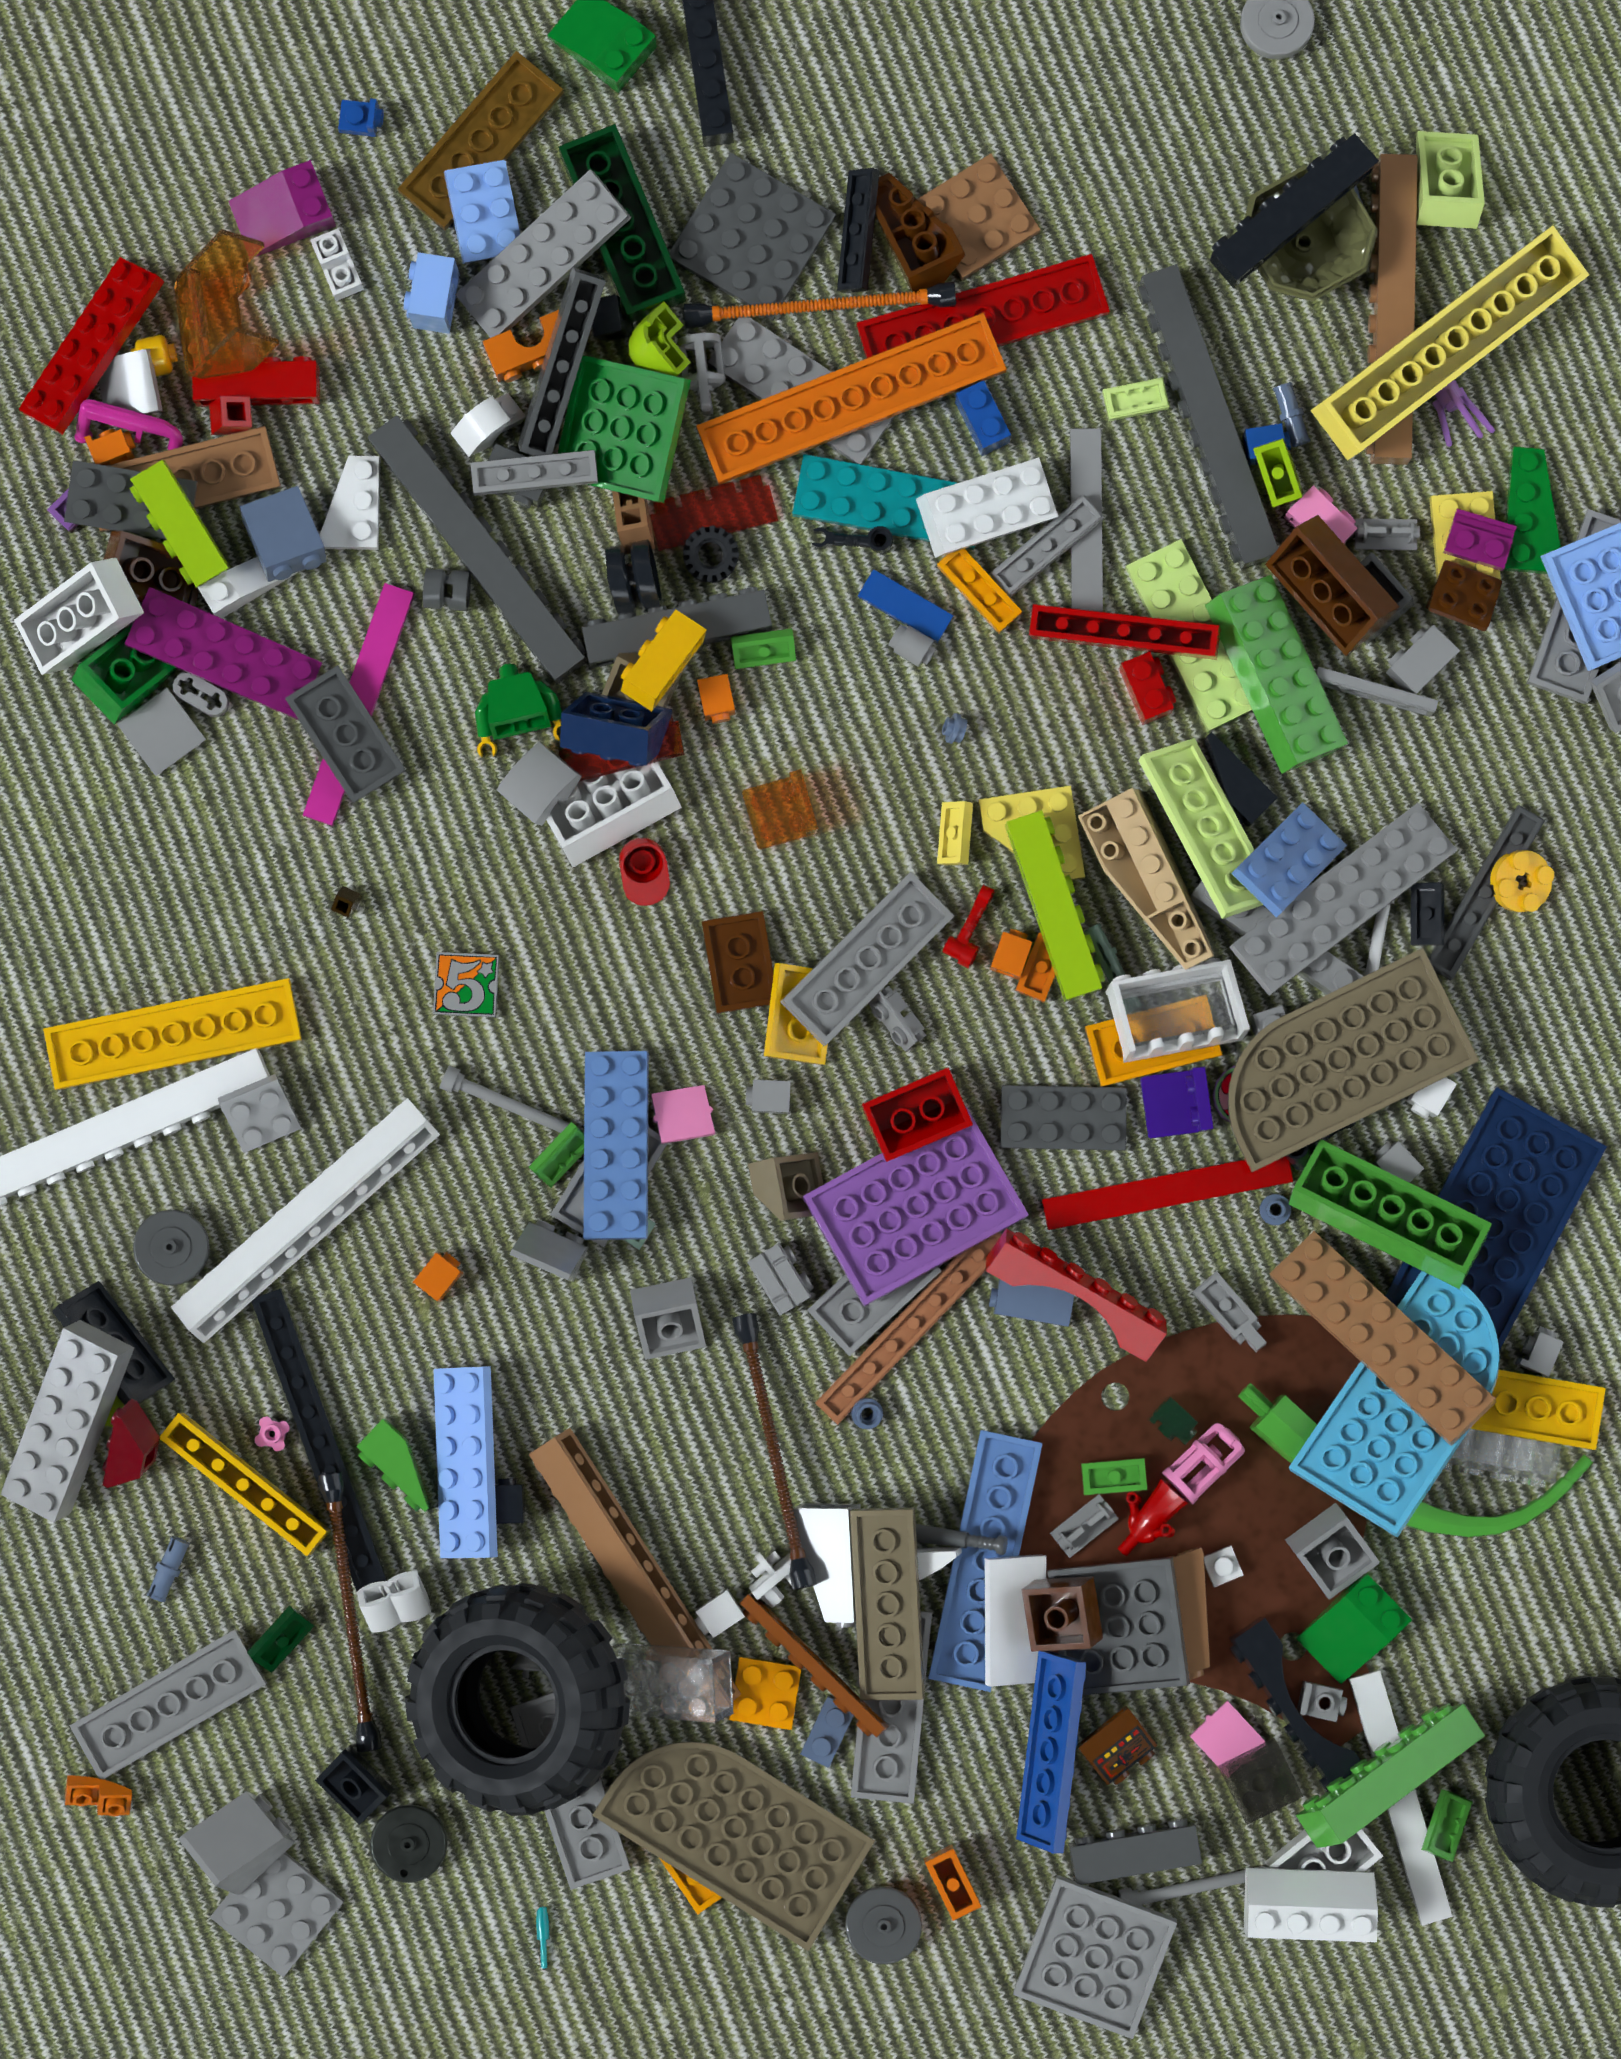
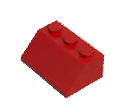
M949 1067L861 1105L886 1162L973 1126Z

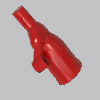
M1163 1478L1160 1479L1157 1487L1141 1510H1139V1504L1142 1502V1497L1134 1491L1129 1492L1126 1500L1129 1503L1131 1513L1128 1518L1130 1534L1121 1543L1118 1550L1125 1556H1128L1139 1542L1146 1544L1154 1542L1159 1537H1173L1175 1529L1167 1523L1179 1510L1189 1503L1188 1500Z

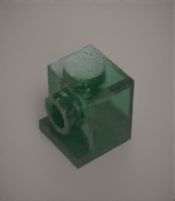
M1167 1397L1147 1419L1151 1424H1155L1158 1421L1161 1425L1157 1429L1170 1441L1176 1438L1184 1445L1195 1436L1197 1430L1194 1427L1199 1423L1171 1397Z

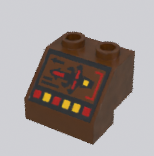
M1124 1706L1079 1742L1077 1747L1107 1785L1112 1782L1117 1785L1130 1775L1128 1769L1138 1762L1142 1765L1155 1755L1153 1749L1157 1745L1129 1708Z

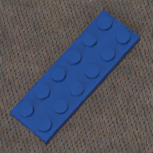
M1038 1651L1016 1839L1051 1853H1064L1068 1811L1071 1804L1070 1794L1072 1778L1074 1776L1075 1753L1078 1744L1079 1719L1082 1711L1083 1686L1086 1679V1662L1052 1651Z

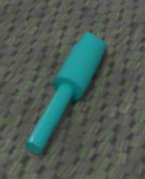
M543 1906L537 1910L536 1929L537 1940H540L541 1968L545 1969L547 1968L546 1940L550 1939L547 1908Z

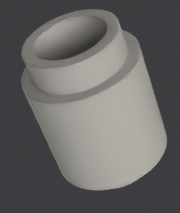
M902 624L897 628L888 646L894 649V653L917 667L922 662L927 665L936 651V648L932 647L933 639L911 626L905 627Z

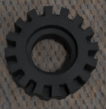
M715 526L701 527L694 531L686 540L683 549V561L686 569L694 578L705 583H716L726 579L735 570L739 558L738 545L733 536L726 532L725 529ZM709 542L718 544L723 551L722 561L713 567L704 565L698 555L701 546Z

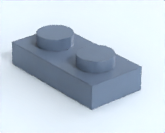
M827 1696L800 1755L827 1768L830 1767L854 1716L850 1711L847 1714L842 1712L834 1704V1699Z

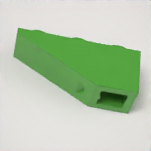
M386 1418L382 1419L356 1446L361 1451L358 1456L370 1468L376 1465L384 1473L381 1478L392 1489L395 1490L399 1487L407 1495L404 1500L415 1511L418 1512L421 1508L426 1512L431 1506L409 1441Z

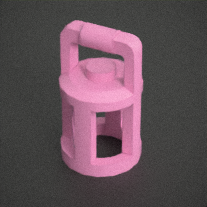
M1220 1423L1212 1425L1198 1440L1192 1443L1193 1445L1162 1472L1168 1481L1191 1504H1194L1198 1497L1221 1475H1224L1227 1469L1245 1452L1240 1439L1229 1428H1225ZM1217 1434L1231 1449H1234L1223 1461L1220 1459L1223 1454L1213 1444L1210 1447L1206 1445ZM1203 1461L1206 1466L1185 1484L1182 1479Z

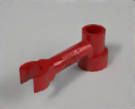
M984 884L957 938L950 936L942 953L958 960L957 963L967 969L972 966L980 949L979 946L969 942L980 921L979 919H981L995 894L994 889Z

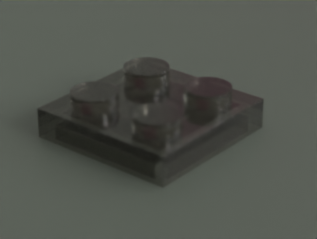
M1275 1738L1218 1766L1246 1825L1303 1797Z

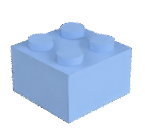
M418 252L416 262L411 261L409 280H412L411 292L406 291L404 310H407V318H410L413 328L450 334L456 300L455 294L457 293L460 276L455 258Z

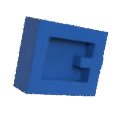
M370 98V103L342 100L338 126L339 133L376 137L377 127L382 128L384 110L379 109L377 99Z

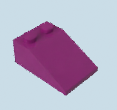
M311 160L282 170L228 201L250 259L336 227Z

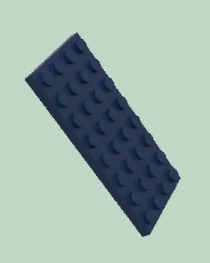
M1495 1087L1437 1196L1492 1223L1486 1240L1463 1284L1479 1298L1488 1311L1496 1330L1500 1351L1607 1146ZM1402 1261L1384 1296L1397 1307L1421 1270Z

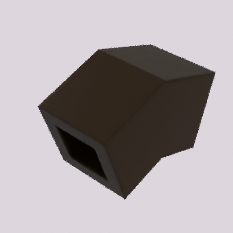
M342 886L335 896L331 910L349 918L352 913H355L362 895Z

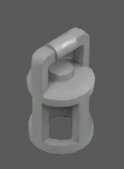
M717 333L686 335L678 339V347L686 357V351H695L697 373L689 376L687 366L681 372L682 378L691 380L689 389L697 390V393L700 394L701 411L703 415L709 416L713 414L714 410L711 392L713 388L721 386L726 381L721 336ZM715 348L717 373L708 371L707 349Z

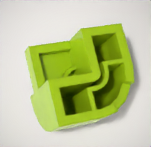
M664 301L654 308L633 330L629 339V356L637 368L677 377L691 362L671 339L684 325Z

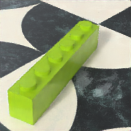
M1041 810L1007 821L1005 828L1064 1002L1100 991L1102 989L1101 983L1105 982V977L1100 964L1094 965L1091 953L1095 952L1094 944L1090 934L1084 935L1081 923H1084L1085 919L1080 905L1074 906L1071 894L1075 893L1074 885L1070 875L1064 876L1061 864H1064L1065 860L1060 846L1054 847L1051 835L1055 834V830L1050 816L1044 817Z

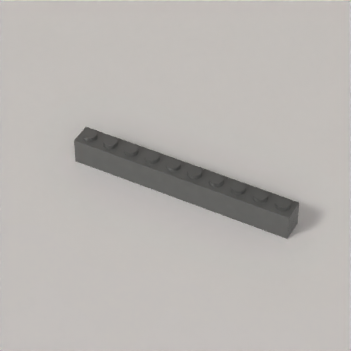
M1175 264L1142 275L1140 286L1137 287V293L1141 304H1147L1150 315L1147 316L1150 330L1152 333L1157 332L1160 344H1157L1159 356L1162 362L1167 361L1171 372L1167 373L1171 389L1173 391L1177 390L1181 399L1178 402V408L1182 419H1188L1191 430H1188L1190 443L1193 448L1198 447L1201 459H1198L1200 471L1203 477L1208 476L1211 487L1208 488L1211 502L1214 506H1219L1222 515L1218 517L1221 530L1224 535L1229 534L1232 543L1229 546L1231 558L1234 563H1239L1241 570L1267 562L1276 552L1278 546L1179 268Z
M398 415L394 416L368 436L370 444L464 566L471 572V575L552 680L558 685L586 663L583 654L587 651L576 637L572 640L564 631L568 626L559 614L551 615L545 607L549 602L539 589L533 591L527 584L530 577L522 566L518 564L514 567L508 557L512 554L501 540L497 543L489 534L493 529L483 516H480L478 519L470 510L474 507L473 503L464 492L460 494L456 492L452 486L455 480L444 467L439 470L433 462L437 457L426 443L422 446L415 439L418 432L409 420L406 419L402 422Z

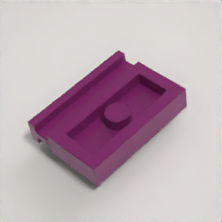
M1457 508L1443 553L1503 571L1517 526Z

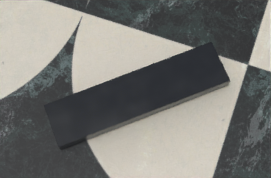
M875 168L849 170L837 284V291L842 293L868 291L879 170Z

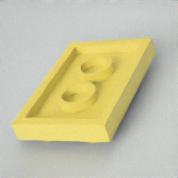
M1493 491L1431 496L1429 500L1436 578L1438 579L1443 562L1448 560L1501 580L1500 570L1443 553L1457 508L1495 520Z

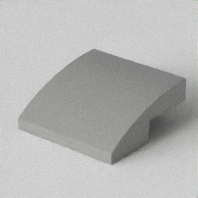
M142 349L115 356L99 380L103 403L142 414L163 411L150 349Z
M167 687L117 723L155 776L206 740Z
M538 742L513 766L498 786L497 791L533 823L542 826L558 800L567 801L582 776L544 743Z

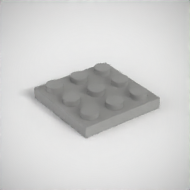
M285 1852L240 1895L229 1892L210 1918L284 1978L345 1900Z

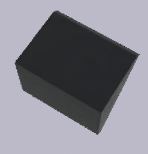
M351 1745L345 1748L315 1779L359 1825L395 1790Z

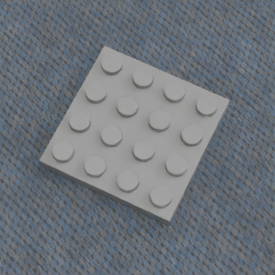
M1057 1875L1013 1990V1995L1133 2039L1177 1925V1919L1087 1885L1077 1884L1076 1881Z

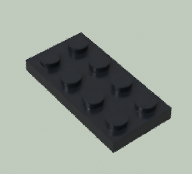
M100 1281L62 1302L52 1311L63 1327L82 1320L134 1347L117 1392V1397L124 1406L131 1398L141 1404L175 1380Z

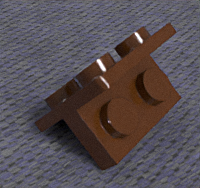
M1445 560L1425 608L1437 615L1481 631H1487L1501 589L1502 580Z

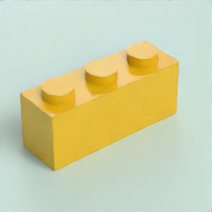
M676 609L669 618L664 616L655 629L657 635L652 641L647 639L638 652L640 658L635 664L630 662L621 674L620 678L623 679L621 692L652 712L704 642L707 629Z

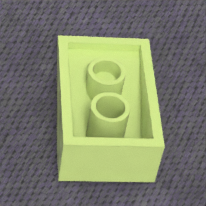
M1418 131L1416 136V155H1418L1416 225L1477 229L1485 204L1478 135Z

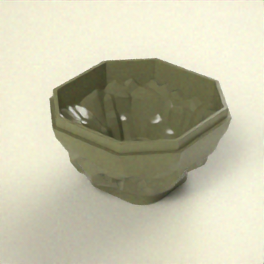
M1304 165L1250 195L1245 217L1250 216L1254 218L1261 212L1259 207L1271 196H1274L1275 199L1285 192L1282 188L1289 180L1295 176L1300 179L1308 172L1306 170L1307 166ZM1353 188L1257 270L1270 291L1293 298L1315 301L1367 271L1378 229ZM1299 241L1306 242L1309 247H1301Z

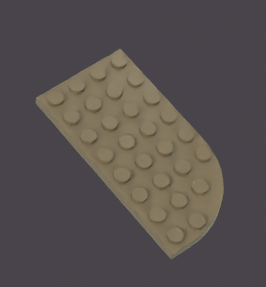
M1421 948L1280 1017L1259 1031L1244 1048L1236 1062L1229 1083L1228 1113L1232 1132L1251 1172L1479 1061L1424 949Z
M703 1742L672 1743L644 1753L620 1772L592 1814L593 1817L807 1951L812 1947L875 1842L872 1838L743 1757L728 1749Z

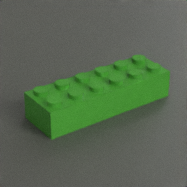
M1272 575L1223 592L1205 605L1213 624L1219 625L1221 628L1220 640L1281 774L1331 755L1348 744Z
M1320 1139L1295 1184L1289 1201V1205L1458 1289L1462 1286L1492 1223Z
M1448 1703L1439 1709L1437 1706L1429 1709L1421 1715L1423 1721L1418 1725L1410 1724L1399 1731L1398 1736L1400 1738L1391 1744L1388 1741L1374 1750L1376 1756L1371 1760L1367 1761L1364 1759L1350 1768L1352 1774L1347 1778L1339 1777L1326 1786L1328 1792L1319 1797L1317 1794L1302 1804L1304 1810L1298 1813L1296 1817L1315 1846L1321 1848L1344 1843L1482 1739L1485 1735L1465 1704L1451 1706Z

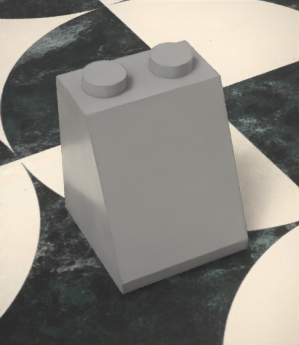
M247 1791L178 1839L216 1887L240 1895L295 1843L289 1835L291 1828L280 1817L276 1819L270 1812L273 1808L270 1802L262 1794L256 1796Z

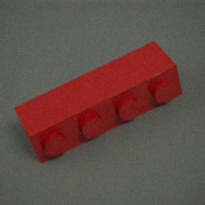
M307 356L294 357L293 361H281L278 357L262 358V362H250L248 358H233L231 362L219 363V360L214 358L201 359L200 363H192L193 401L197 407H209V404L219 396H250V406L320 404V368L316 360H312L311 357Z

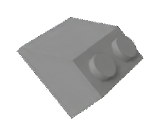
M692 1277L630 1290L634 1317L645 1360L706 1347Z
M1334 1503L1285 1539L1329 1600L1380 1563L1337 1503Z

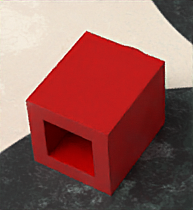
M219 396L209 404L211 435H231L247 431L252 427L250 396Z

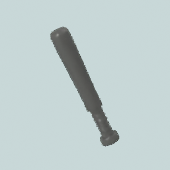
M916 1524L918 1543L959 1548L978 1547L995 1550L996 1554L1004 1555L1007 1550L1008 1539L1003 1535L997 1538L971 1535L969 1532Z

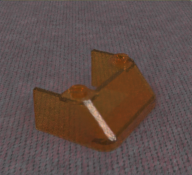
M221 229L177 276L174 291L187 375L203 379L249 372L257 367L279 345L277 338L243 329L238 297L250 286L251 274L249 273L248 263L265 247L264 242Z

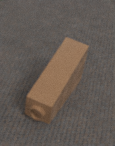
M1199 1546L1170 1556L1173 1557L1190 1680L1203 1676V1669L1210 1667L1204 1554Z

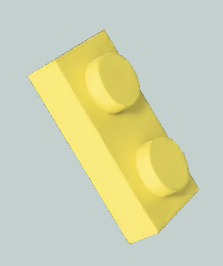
M967 801L942 802L937 864L968 865L973 803Z

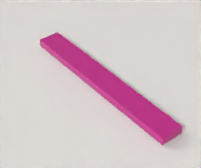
M384 583L349 682L371 717L415 595L411 591ZM324 759L321 761L303 816L333 826L345 791Z

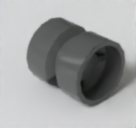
M426 568L423 584V607L442 609L444 605H447L450 610L467 612L470 601L471 572L452 570L450 574H446L444 569ZM447 584H453L452 596H446Z

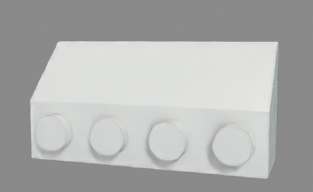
M1245 1868L1244 1933L1248 1938L1377 1942L1378 1906L1374 1872Z

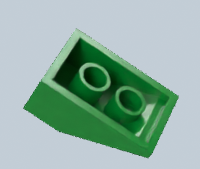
M576 0L547 35L551 41L617 93L623 89L657 48L656 35L632 16L605 0Z
M133 623L81 662L72 678L76 686L114 725L138 707L178 669L125 645Z
M1365 1573L1350 1584L1296 1639L1339 1684H1342L1390 1643L1412 1619Z

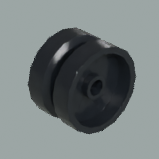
M649 539L633 542L630 549L631 563L627 551L622 545L606 547L605 549L608 584L619 615L635 612L637 607L636 592H638L640 602L646 610L662 607L660 581Z

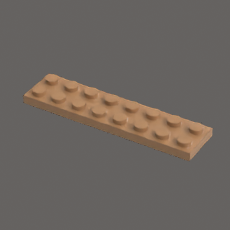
M1315 1231L1269 1273L1270 1277L1450 1446L1496 1403V1398Z

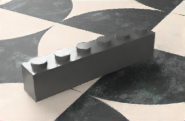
M572 267L517 445L521 452L534 456L551 455L606 282L602 276Z
M749 587L740 590L739 595L727 597V593H720L710 596L709 601L697 603L695 599L686 600L678 603L679 607L667 609L666 606L648 609V614L636 616V612L622 614L618 616V620L606 622L604 618L587 622L588 626L582 627L590 668L614 664L619 653L639 652L647 639L652 641L657 635L655 629L664 616L669 618L675 609L707 629L702 645L731 640L733 636L772 631L765 590L758 591L757 587Z

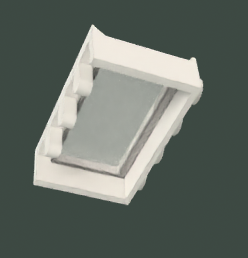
M1212 958L1204 961L1202 965L1194 966L1188 970H1185L1182 965H1178L1172 970L1161 972L1160 969L1149 970L1143 973V976L1131 978V975H1121L1114 978L1106 990L1123 1051V1063L1242 1041L1250 1030L1231 959L1220 961L1219 958Z

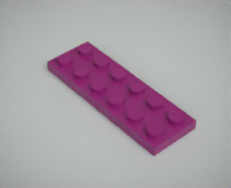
M149 587L141 605L144 613L135 619L125 641L126 646L298 720L285 698L315 680L322 662Z

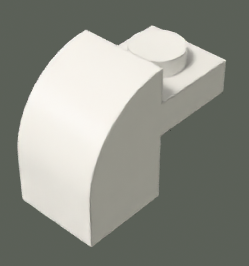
M508 393L496 399L491 396L469 411L455 426L451 435L467 456L471 457L489 448L501 433L521 424L526 416Z

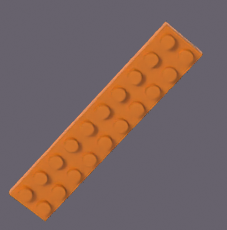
M981 313L698 424L696 429L720 485L960 391L983 380L985 381L1003 374L1007 369L984 313Z

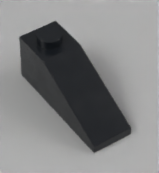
M1211 732L1207 735L1204 742L1217 781L1240 824L1244 823L1249 827L1278 797Z

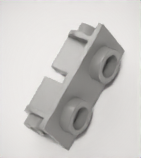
M1355 519V526L1358 528L1355 532V550L1417 551V538L1420 537V526H1417V519Z
M888 986L868 1003L874 1016L879 1021H882L890 1031L892 1040L898 1046H901L905 1052L927 1036L923 1031L925 1027L913 1012L905 1017L901 1015V1012L908 1005L896 989L892 990Z
M1098 1494L1050 1534L1070 1558L1119 1518L1108 1503Z

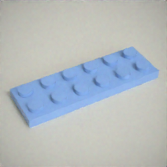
M491 1366L434 1369L440 1558L498 1557Z

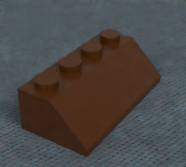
M1319 515L1296 526L1265 564L1345 656L1351 654L1378 631L1400 607Z

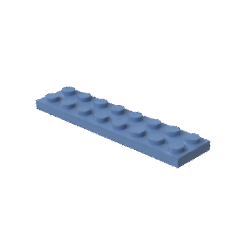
M980 1430L959 1531L969 1532L971 1535L997 1538L1000 1535L1006 1536L1008 1539L1007 1550L1004 1555L996 1554L995 1550L967 1547L962 1548V1553L953 1559L928 1679L991 1692V1687L985 1685V1558L1019 1556L1042 1443Z

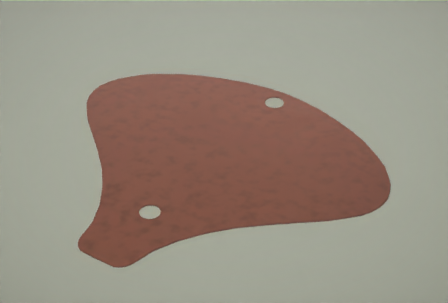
M1304 1315L1256 1316L1258 1318L1257 1321L1261 1325L1257 1332L1267 1342L1257 1352L1246 1341L1239 1345L1218 1322L1183 1331L1164 1338L1147 1362L1130 1353L1096 1373L1078 1388L1049 1417L1031 1440L1042 1443L1019 1553V1556L1045 1555L1046 1579H1048L1047 1571L1050 1569L1166 1558L1198 1546L1202 1548L1203 1554L1206 1556L1231 1545L1243 1576L1213 1587L1204 1565L1210 1667L1203 1669V1676L1191 1679L1190 1682L1222 1690L1257 1704L1270 1713L1272 1712L1265 1702L1269 1697L1263 1688L1257 1690L1247 1675L1251 1671L1246 1663L1242 1662L1240 1664L1230 1650L1233 1644L1229 1638L1259 1617L1266 1618L1280 1640L1285 1634L1290 1632L1300 1634L1344 1590L1329 1600L1285 1539L1334 1503H1337L1362 1538L1364 1537L1367 1523L1365 1517L1289 1470L1291 1463L1249 1428L1259 1416L1238 1397L1241 1391L1251 1382L1271 1402L1278 1396L1286 1395L1318 1425L1360 1361L1312 1316ZM1120 1383L1127 1388L1129 1401L1123 1409L1113 1411L1103 1404L1101 1394L1108 1384ZM1220 1423L1225 1428H1229L1240 1439V1443L1245 1448L1244 1454L1227 1469L1224 1475H1221L1200 1495L1194 1504L1189 1502L1167 1523L1175 1529L1173 1537H1159L1154 1542L1146 1544L1139 1542L1128 1556H1125L1118 1550V1547L1130 1534L1128 1518L1131 1513L1129 1503L1126 1500L1129 1492L1100 1494L1119 1519L1072 1557H1068L1050 1534L1098 1495L1083 1494L1081 1463L1144 1458L1147 1490L1134 1491L1142 1497V1502L1139 1504V1510H1141L1161 1478L1170 1483L1162 1472L1193 1445L1192 1443L1198 1440L1212 1425ZM1219 1434L1206 1444L1208 1447L1213 1444L1223 1454L1220 1458L1221 1461L1234 1450L1219 1437ZM1201 1461L1182 1481L1187 1484L1206 1464ZM1307 1650L1302 1658L1298 1660H1288L1282 1656L1285 1684L1296 1709L1303 1681L1339 1688L1343 1690L1342 1697L1347 1698L1344 1716L1338 1715L1337 1722L1300 1714L1312 1729L1323 1738L1338 1746L1344 1745L1363 1731L1349 1679L1339 1684ZM1366 1663L1349 1678L1369 1673ZM1323 1697L1319 1700V1706L1322 1709L1330 1705L1328 1697Z

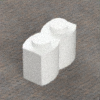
M417 1571L403 1572L388 1581L374 1582L357 1591L359 1607L371 1632L387 1631L401 1622L420 1620L431 1613L429 1597Z

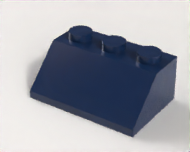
M586 691L561 712L560 747L571 749L576 754L591 753L600 755V758L604 760L619 759L628 761L633 766L647 765L659 754L672 715V709L656 706L651 712L635 701Z

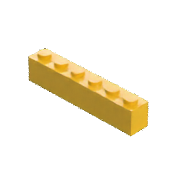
M178 1413L160 1435L161 1441L304 1555H312L331 1531V1529L185 1413Z

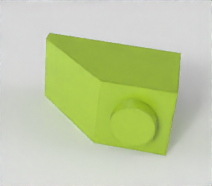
M1281 438L1254 447L1253 450L1272 507L1302 498L1303 489L1284 439Z

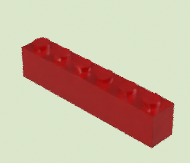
M1033 604L1029 630V636L1032 639L1142 652L1150 651L1151 653L1217 660L1221 633L1219 625Z

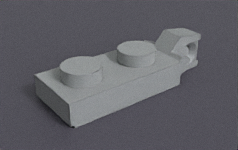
M1217 1271L1192 1292L1233 1340L1235 1339L1239 1345L1246 1341L1255 1352L1265 1346L1267 1342L1257 1332L1261 1327L1257 1321L1258 1318Z

